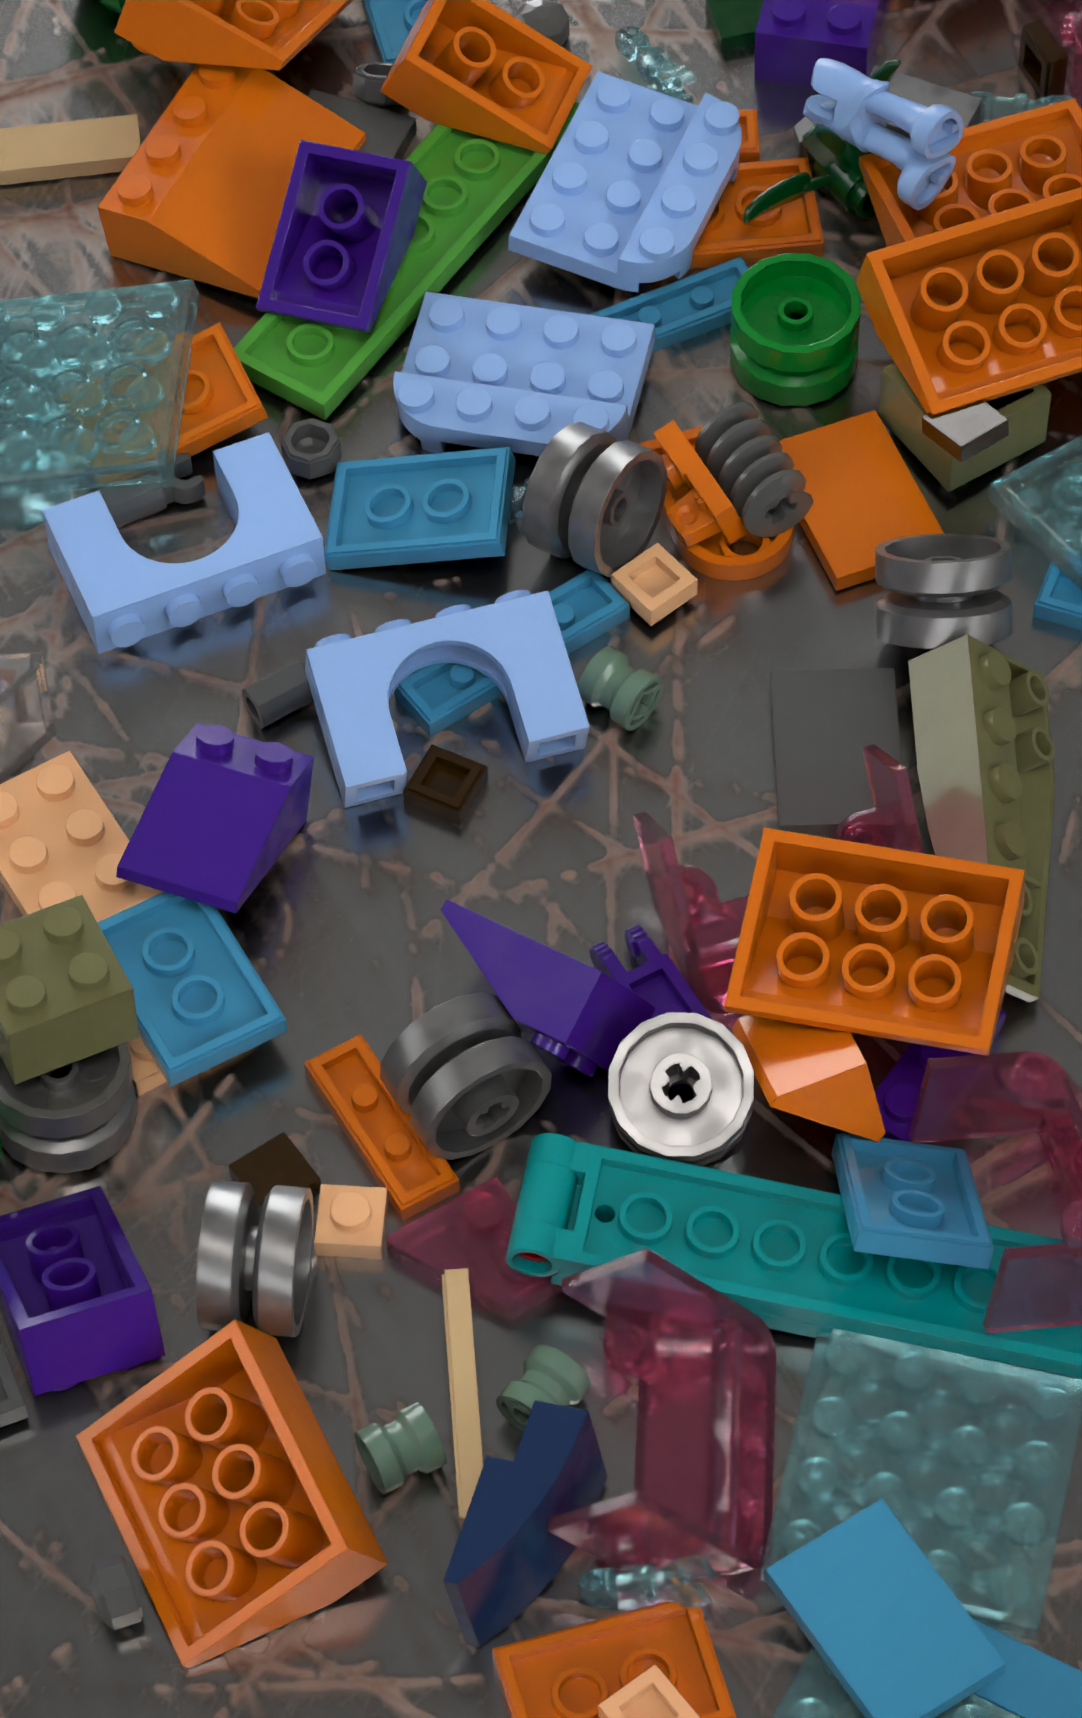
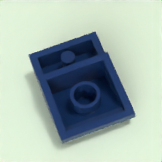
M534 1400L514 1461L486 1456L443 1580L466 1645L480 1648L511 1624L539 1596L558 1573L578 1543L594 1513L608 1476L588 1410Z

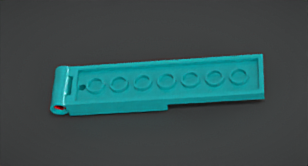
M556 1133L539 1134L533 1137L530 1142L505 1257L506 1263L519 1273L534 1277L552 1275L551 1284L828 1341H830L832 1330L835 1328L1082 1379V1244L987 1225L994 1247L989 1269L855 1252L840 1194L575 1141L568 1136Z

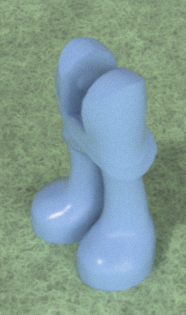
M828 58L817 60L812 73L811 85L819 94L810 96L806 100L803 110L805 117L814 125L823 124L829 127L843 141L845 140L856 146L860 151L865 153L871 152L895 165L902 171L897 182V195L900 200L916 210L928 206L943 189L955 166L956 157L948 152L959 144L963 136L964 124L962 116L956 110L943 104H933L927 107L887 92L890 82L869 78L842 62ZM886 120L908 132L910 138L886 128Z

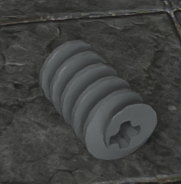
M745 401L733 403L721 409L706 422L695 441V451L734 506L738 516L742 518V522L749 533L757 537H773L786 532L796 525L808 513L813 504L811 494L804 491L806 479L801 471L793 469L794 462L787 453L782 452L779 440L770 435V429L766 422L758 419L759 413L754 405Z

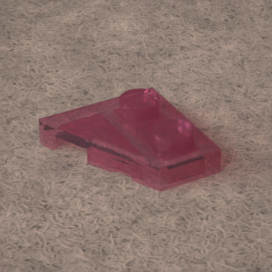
M496 1176L386 1236L387 1251L393 1258L402 1263L406 1257L435 1272L437 1274V1282L441 1284V1275L445 1274L444 1270L468 1268L470 1295L476 1297L483 1307L509 1321L567 1289L565 1286L551 1284L552 1275L546 1277L528 1276L515 1271L506 1263L505 1257L517 1205Z

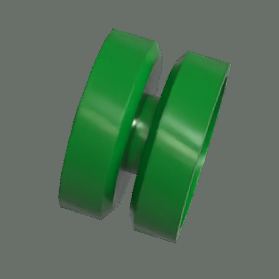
M783 253L762 259L743 272L732 290L730 366L738 382L757 398L780 406H808L828 400L845 388L857 369L861 316V295L851 275L833 261L812 254Z

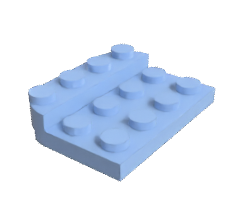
M598 71L510 232L508 250L630 292H638L639 283L656 282L672 275L681 279L692 265L693 250L729 180L735 181L737 177L742 138L738 109L733 104L721 101L708 93L704 94L699 105H695Z
M426 292L402 372L395 371L393 387L398 417L407 430L421 440L422 449L431 453H444L446 443L487 449L511 447L514 453L540 456L558 432L568 424L583 422L608 432L617 439V442L628 440L656 339L655 324Z

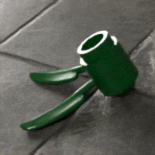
M896 59L883 63L869 78L890 82L901 61ZM815 124L810 131L803 135V143L816 160L813 171L817 178L811 179L807 172H802L776 183L758 195L746 207L742 221L744 224H747L766 212L802 198L807 192L824 186L847 212L858 214L864 219L876 216L859 167V157L871 154V152H862L856 146L845 140L843 141L829 127L823 124Z

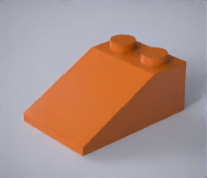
M428 0L416 19L380 92L429 122L548 154L559 136L592 65L488 0Z

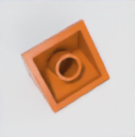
M750 1015L737 1019L731 1029L735 1037L744 1045L753 1067L754 1075L770 1107L880 1142L886 1133L867 1063L850 1032Z

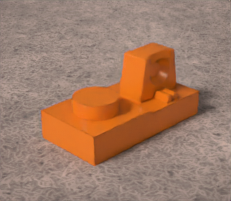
M672 420L655 431L653 434L665 453L662 457L667 470L668 481L675 490L684 484L689 490L686 495L666 511L673 527L685 544L690 547L722 532L731 545L746 535L748 532L734 506L676 422Z

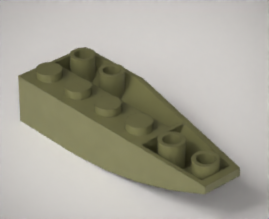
M967 634L908 660L919 783L927 827L936 856L1025 870L1024 907L1005 992L1026 1002H1032L1039 999L1055 797L1053 767L1055 747L1050 736L1047 708L1050 697L1049 689L1045 682L1044 674Z

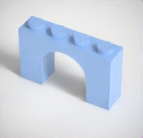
M269 432L213 451L217 489L236 527L231 537L223 546L201 559L185 563H163L145 558L132 550L120 535L99 490L42 510L48 547L98 654L117 647L134 645L141 639L174 627L191 625L200 618L231 607L248 605L262 596L288 587L302 586L312 579L326 574L323 537Z
M516 590L500 596L494 604L471 609V606L466 604L454 605L441 610L433 619L412 624L408 619H397L380 625L375 630V633L351 638L348 634H335L319 640L315 647L306 649L305 672L344 808L403 794V790L406 787L407 770L390 715L389 702L396 688L406 677L432 664L457 663L466 665L482 672L498 686L508 704L525 763L586 747L590 726L548 591L531 594L528 590Z

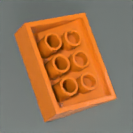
M126 0L114 33L130 41L140 52L154 55L163 61L280 71L353 0Z
M197 64L97 207L110 256L259 298L300 140L358 151L366 140V134L265 69Z
M1075 98L964 128L959 144L948 152L956 157V163L949 179L934 201L920 210L906 205L897 195V182L902 172L900 169L873 153L860 156L859 167L887 247L1082 187V110Z
M1082 187L866 253L856 285L877 336L926 413L930 412L933 416L981 400L987 402L1082 372Z
M764 827L724 1010L744 1015L989 1056L1013 963L1022 918L1025 870Z
M236 1319L76 1435L183 1667L192 1668L336 1602L389 1564L277 1339Z

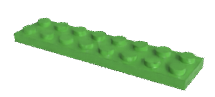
M575 101L552 150L548 154L437 124L405 159L414 164L427 181L412 240L370 333L266 312L233 348L249 380L326 420L419 315L425 293H439L540 179L580 103Z

